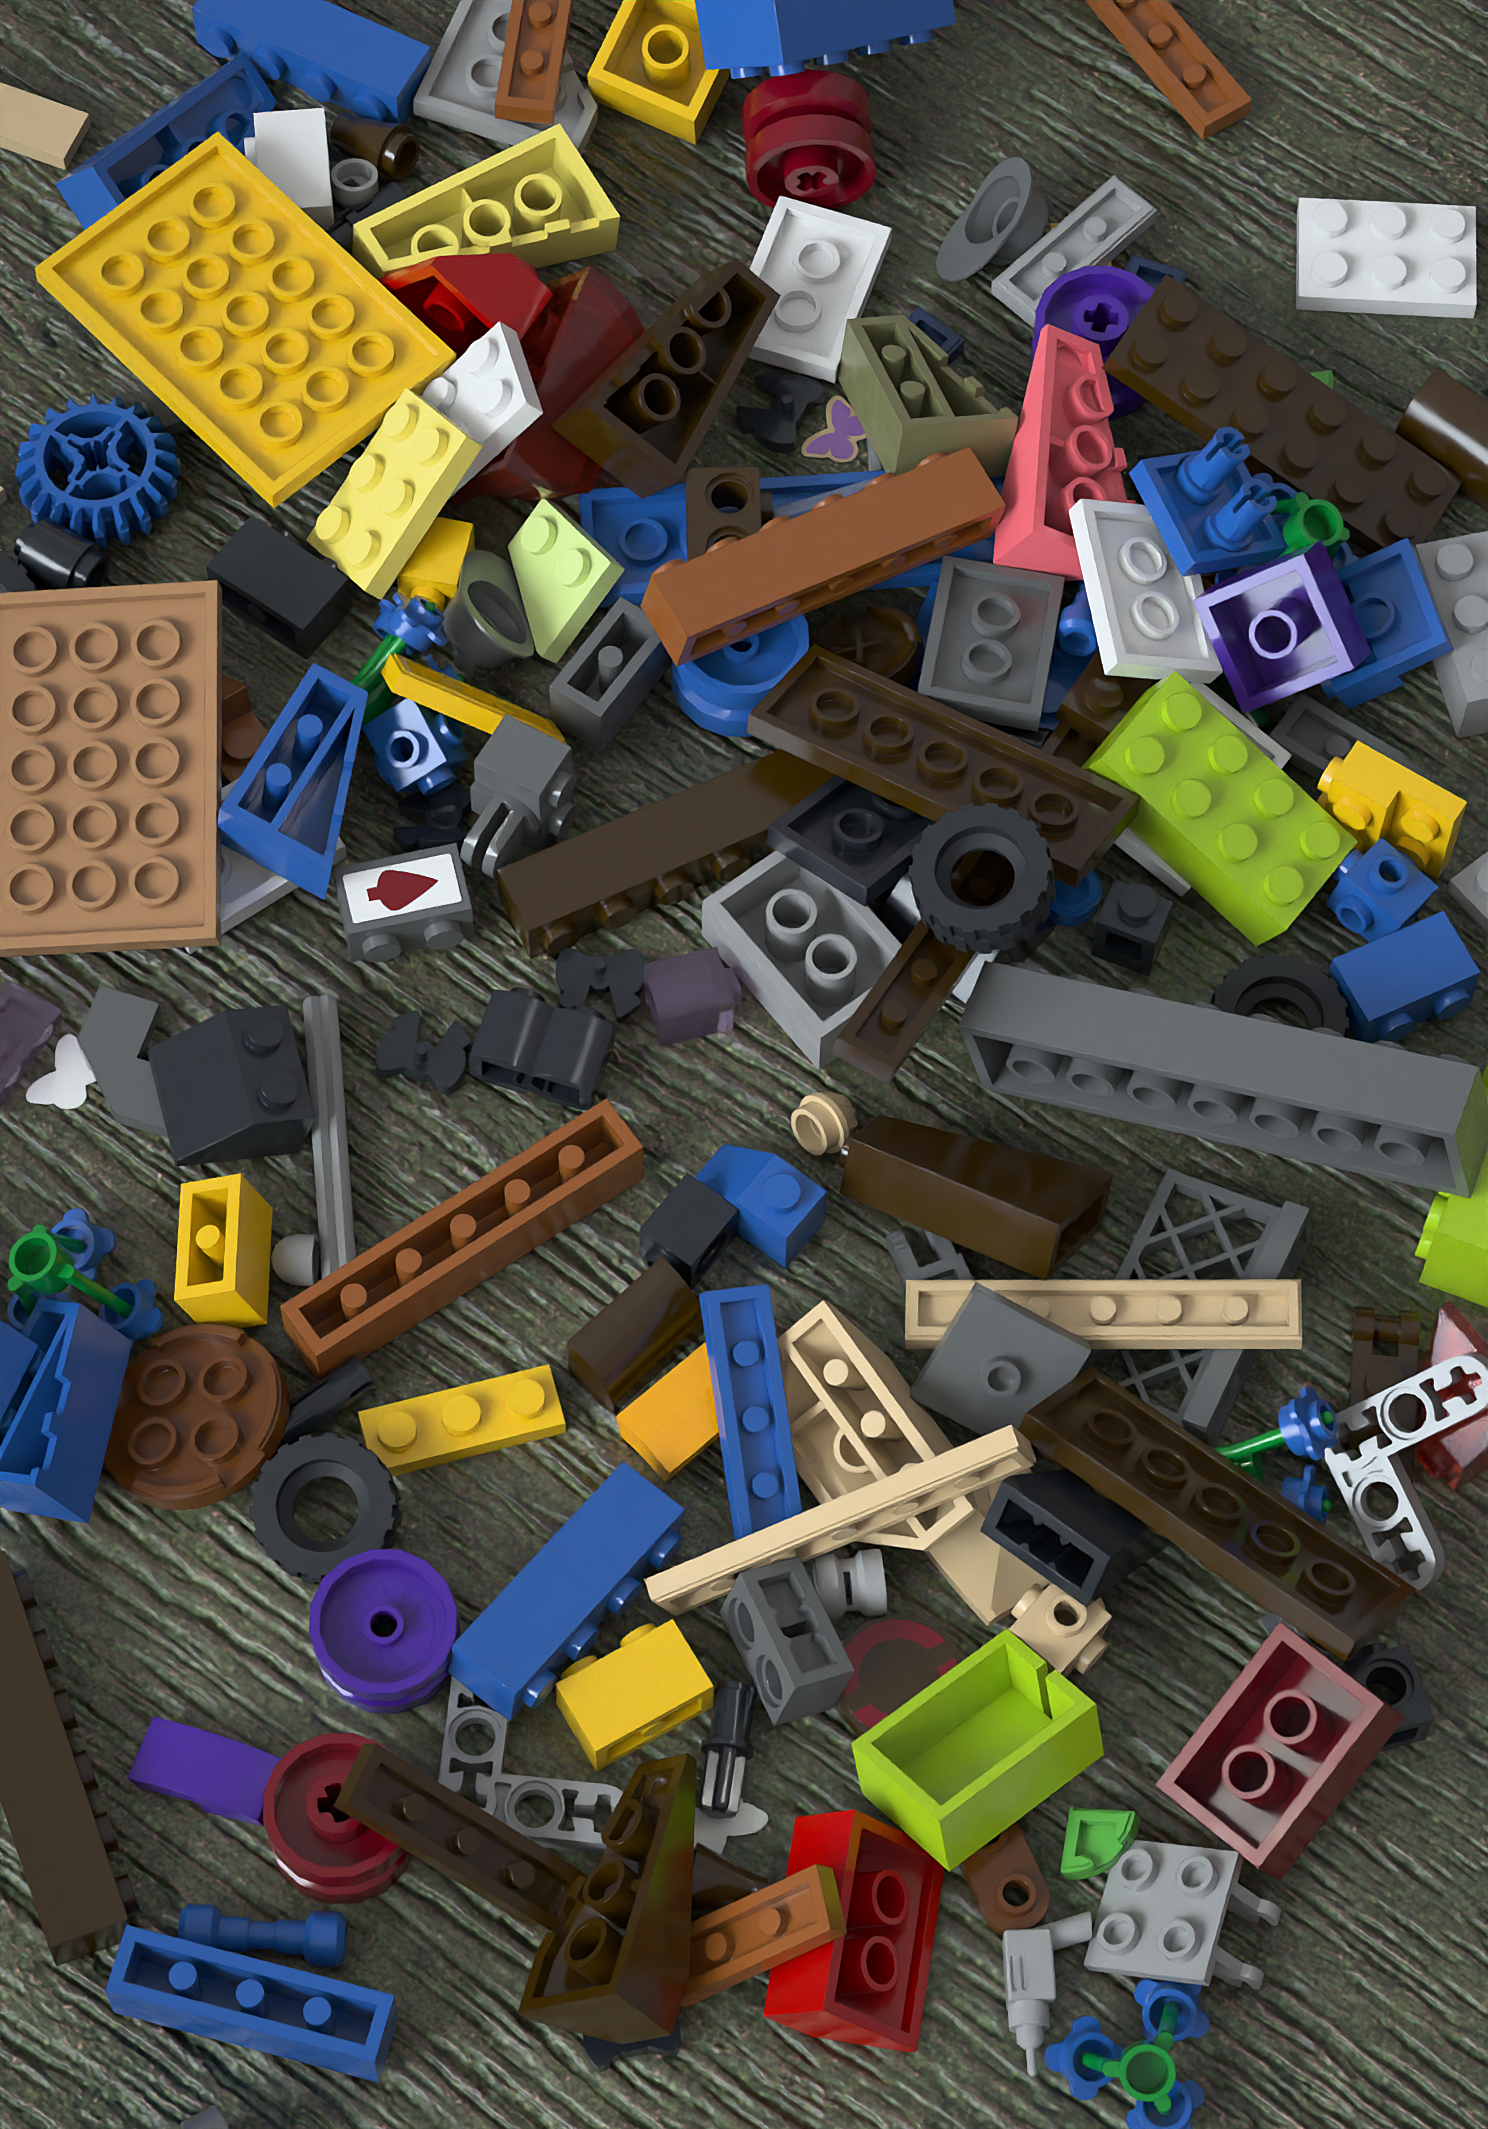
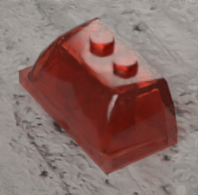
M587 267L544 284L553 295L520 341L543 414L449 499L454 503L458 504L481 495H488L508 501L567 499L588 494L592 490L602 467L550 425L645 332L635 309L611 281L593 267Z

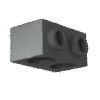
M797 1556L740 1572L719 1612L773 1725L777 1726L833 1709L855 1670L800 1557Z

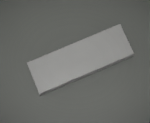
M1115 175L1112 176L992 281L991 294L1034 328L1035 311L1044 290L1062 274L1081 267L1106 266L1156 222L1157 209Z

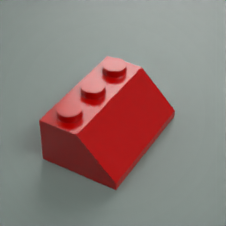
M855 1809L795 1817L786 1878L814 1864L833 1868L847 1934L771 1968L763 2016L810 2037L903 2052L917 2051L944 1867L906 1833Z

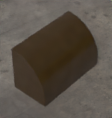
M1437 368L1409 404L1395 433L1461 478L1463 482L1457 492L1488 512V402Z
M663 1257L659 1258L567 1341L569 1372L613 1414L621 1409L704 1333L701 1306L698 1299L682 1277Z

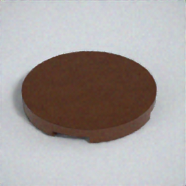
M214 1323L194 1324L176 1328L154 1338L156 1344L142 1353L126 1368L103 1461L113 1478L130 1496L144 1504L160 1509H196L219 1502L242 1489L261 1472L260 1469L266 1460L270 1461L283 1438L289 1417L290 1402L286 1379L275 1359L260 1343L250 1338L245 1331L235 1327Z

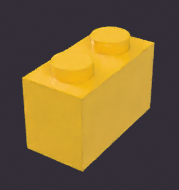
M241 1173L181 1184L174 1301L197 1324L214 1323L238 1329L267 1324L273 1208Z
M673 1619L657 1628L653 1623L636 1628L621 1640L619 1644L621 1648L599 1660L594 1655L578 1660L562 1673V1680L555 1684L556 1704L596 1772L713 1707L714 1686Z

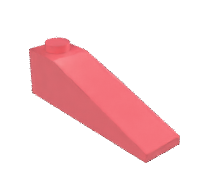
M1050 324L1043 327L1040 332L1001 492V498L1006 507L995 530L993 563L1065 577L1064 581L1084 580L1069 510L1081 498L1136 504V501L1127 500L1121 471L1127 467L1124 449L1115 448L1108 416L1114 411L1106 373L1102 369L1104 364L1099 344Z

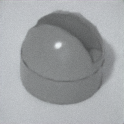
M353 158L341 161L334 166L331 171V186L337 203L343 208L349 207L354 210L378 192V171L372 163L367 160Z
M317 1234L287 1236L275 1245L271 1256L272 1265L276 1274L284 1282L295 1286H312L317 1283L320 1267V1245Z

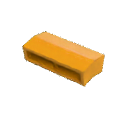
M706 1342L616 1416L620 1436L645 1459L665 1483L720 1438Z

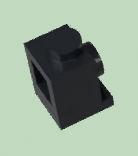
M1114 880L1096 920L1091 955L1150 977L1172 924L1170 917L1173 901L1163 898L1158 891L1140 883L1128 885ZM1115 934L1143 945L1142 950L1111 938Z

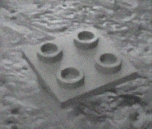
M1134 1840L1130 1849L1110 1868L1093 1928L1092 1939L1089 1942L1083 1966L1089 1971L1205 1986L1210 1985L1213 1975L1236 1987H1241L1242 1981H1244L1253 1989L1259 1990L1264 1973L1254 1966L1241 1962L1220 1948L1217 1942L1226 1909L1250 1922L1258 1923L1259 1917H1262L1269 1924L1276 1926L1279 1922L1281 1908L1272 1902L1260 1899L1237 1883L1244 1857L1237 1851Z

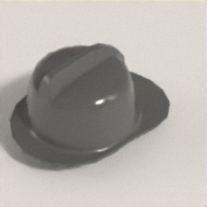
M1011 157L1000 162L987 175L972 202L948 232L936 258V271L944 281L957 282L966 279L983 268L987 262L1000 266L1014 263L1043 236L1054 205L1050 199L1033 186L1032 169L1025 159Z
M477 549L468 553L461 566L458 589L443 612L445 620L442 622L444 625L443 630L454 646L455 667L462 672L475 665L492 670L502 667L516 657L522 659L531 657L534 652V640L514 569L505 560L492 552Z

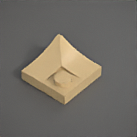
M1027 1468L1013 1475L1027 1474L1033 1472L1030 1470V1468ZM1005 1478L974 1490L973 1494L978 1510L929 1551L923 1550L949 1584L987 1626L1011 1614L1019 1600L1034 1584L1038 1583L1046 1589L1051 1583L980 1532L1001 1482Z

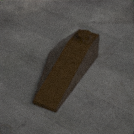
M689 1753L638 1765L601 1833L602 1842L607 1845L604 1853L588 1878L578 1875L568 1896L576 1901V1904L559 1935L547 1932L536 1952L518 2010V2014L526 2020L618 2044L672 2035L675 2022L680 2013V2004L690 1968L697 1759Z

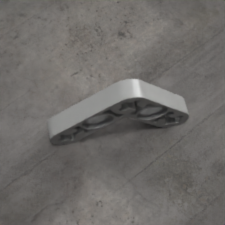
M1467 1353L1449 1358L1335 1414L1338 1428L1336 1445L1331 1448H1325L1324 1458L1372 1558L1378 1563L1384 1559L1388 1560L1395 1568L1398 1576L1415 1587L1416 1591L1430 1586L1439 1579L1444 1570L1445 1555L1442 1545L1397 1453L1488 1409V1358L1482 1354ZM1460 1367H1462L1466 1374L1477 1372L1480 1375L1483 1384L1474 1389L1476 1401H1474L1470 1394H1463L1442 1403L1441 1397L1436 1391L1459 1382L1462 1379ZM1432 1378L1434 1380V1388L1429 1384V1380ZM1404 1393L1416 1395L1425 1404L1427 1411L1426 1421L1417 1431L1405 1429L1396 1420L1394 1413L1395 1403ZM1373 1407H1376L1377 1416L1371 1411ZM1444 1408L1450 1413V1416L1447 1418L1444 1414ZM1379 1422L1384 1433L1376 1435L1359 1445L1361 1457L1355 1449L1343 1450L1340 1440L1348 1434L1345 1426L1346 1423L1353 1431ZM1387 1436L1392 1440L1391 1445L1387 1444ZM1377 1481L1385 1482L1392 1486L1398 1496V1509L1389 1519L1377 1517L1367 1505V1491ZM1409 1520L1413 1529L1400 1535L1410 1552L1420 1549L1424 1554L1426 1561L1418 1566L1420 1578H1418L1414 1570L1403 1572L1400 1569L1398 1560L1406 1554L1399 1536L1385 1541L1381 1531L1393 1529Z
M452 1677L438 1782L463 1797L464 1772L477 1774L475 1785L477 1802L486 1805L485 1808L481 1809L538 1845L547 1848L604 1852L607 1845L602 1842L601 1833L594 1831L592 1820L572 1817L573 1831H562L566 1820L564 1799H575L574 1814L594 1815L597 1812L598 1804L611 1805L612 1814L623 1792L617 1787L601 1783L503 1774L510 1722L498 1712L491 1710L493 1708L488 1704L487 1708L475 1706L476 1695ZM464 1703L468 1707L460 1708V1704ZM470 1724H482L492 1730L495 1735V1742L487 1753L480 1756H471L458 1748L456 1744L458 1733ZM454 1767L461 1770L455 1773H451V1770ZM492 1771V1775L490 1777L481 1774ZM528 1796H543L552 1803L555 1812L548 1824L540 1828H530L518 1821L515 1815L517 1805Z

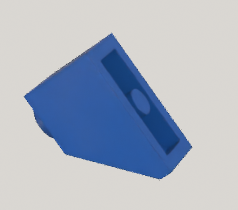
M723 1144L695 1177L739 1209L738 1234L784 1268L791 1263L825 1223L827 1191L776 1154Z

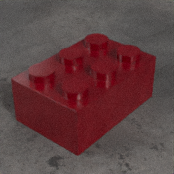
M1279 1622L1155 1785L1254 1866L1281 1880L1405 1717L1306 1639Z

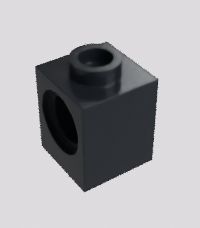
M687 1173L639 1229L640 1255L644 1265L648 1269L659 1258L663 1257L692 1290L738 1236L739 1209Z
M1386 1643L1366 1645L1351 1656L1349 1660L1343 1662L1342 1668L1367 1687L1377 1683L1385 1684L1391 1687L1398 1696L1399 1702L1390 1706L1405 1718L1379 1752L1426 1739L1434 1721V1716L1408 1644L1388 1649Z

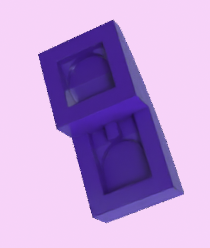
M153 1717L127 1778L139 1789L196 1802L206 1813L263 1826V1793L275 1765L282 1758L208 1731Z

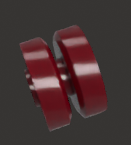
M807 69L795 74L775 76L761 82L746 96L741 109L743 137L747 147L745 152L746 180L750 193L761 203L775 208L779 196H784L828 210H835L855 202L871 188L876 176L875 153L870 135L872 132L871 109L867 91L854 79L833 71Z
M354 1733L321 1734L295 1745L275 1765L263 1793V1822L268 1835L270 1850L281 1875L302 1895L327 1904H357L386 1892L406 1872L412 1858L411 1853L334 1807L362 1745L377 1743L385 1748L377 1741ZM338 1816H348L350 1818L343 1822H334V1819Z

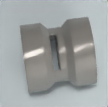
M880 1549L860 1550L854 1558L840 1559L834 1553L822 1554L813 1558L814 1588L830 1620L840 1619L847 1611L859 1610L865 1616L887 1614L885 1574ZM843 1572H847L849 1598H846Z

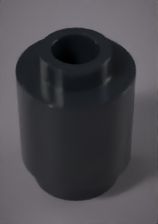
M47 517L40 520L37 524H28L20 533L14 547V554L18 556L17 565L22 564L28 571L29 577L53 590L101 587L108 573L110 560L107 556L100 553L98 544Z

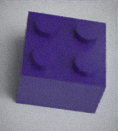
M1322 539L1214 584L1193 600L1243 714L1350 671L1372 653Z

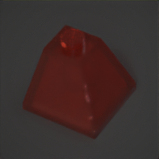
M1451 1300L1439 1308L1422 1357L1421 1372L1449 1358L1467 1353L1482 1354L1488 1358V1344ZM1460 1367L1462 1379L1445 1389L1436 1391L1441 1397L1442 1403L1463 1394H1470L1474 1401H1476L1474 1389L1483 1384L1480 1375L1477 1372L1466 1374L1462 1367ZM1432 1378L1429 1380V1384L1434 1388V1380ZM1419 1397L1415 1431L1423 1426L1427 1415L1425 1404ZM1444 1408V1414L1447 1418L1450 1416V1413ZM1488 1409L1415 1444L1416 1455L1425 1470L1436 1479L1443 1477L1454 1492L1488 1468Z

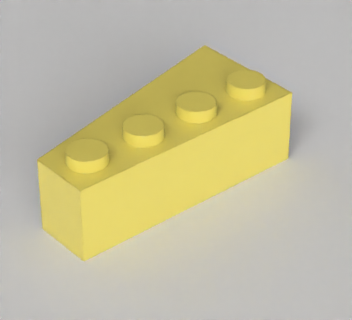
M559 123L353 224L352 257L377 280L435 256L512 253L516 258L526 261L536 269L616 250L620 215Z

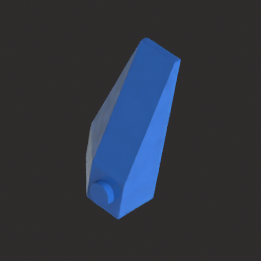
M244 52L97 152L55 185L86 230L217 131L240 153L245 154L244 138L255 137L253 113L271 112L277 101L246 52Z

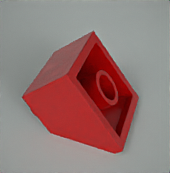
M512 253L435 256L378 279L389 292L456 353L457 360L473 342L481 339L499 321L516 331L520 342L553 295L539 280L536 270L526 261L516 258Z

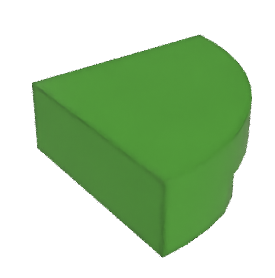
M1070 1807L1060 1873L1066 1880H1080L1093 1877L1111 1868L1132 1846L1140 1827L1141 1818L1135 1811Z

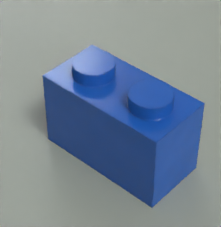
M1441 911L1332 959L1328 978L1332 977L1339 985L1338 991L1341 997L1345 996L1348 1005L1346 1017L1349 1018V1029L1355 1039L1373 1044L1379 1040L1396 1042L1412 1032L1416 1024L1434 1016L1443 1020L1457 1015L1471 1003L1481 972L1446 913Z

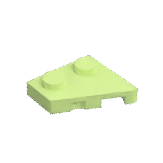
M543 497L509 543L508 549L536 651L541 657L557 664L625 568L558 504Z

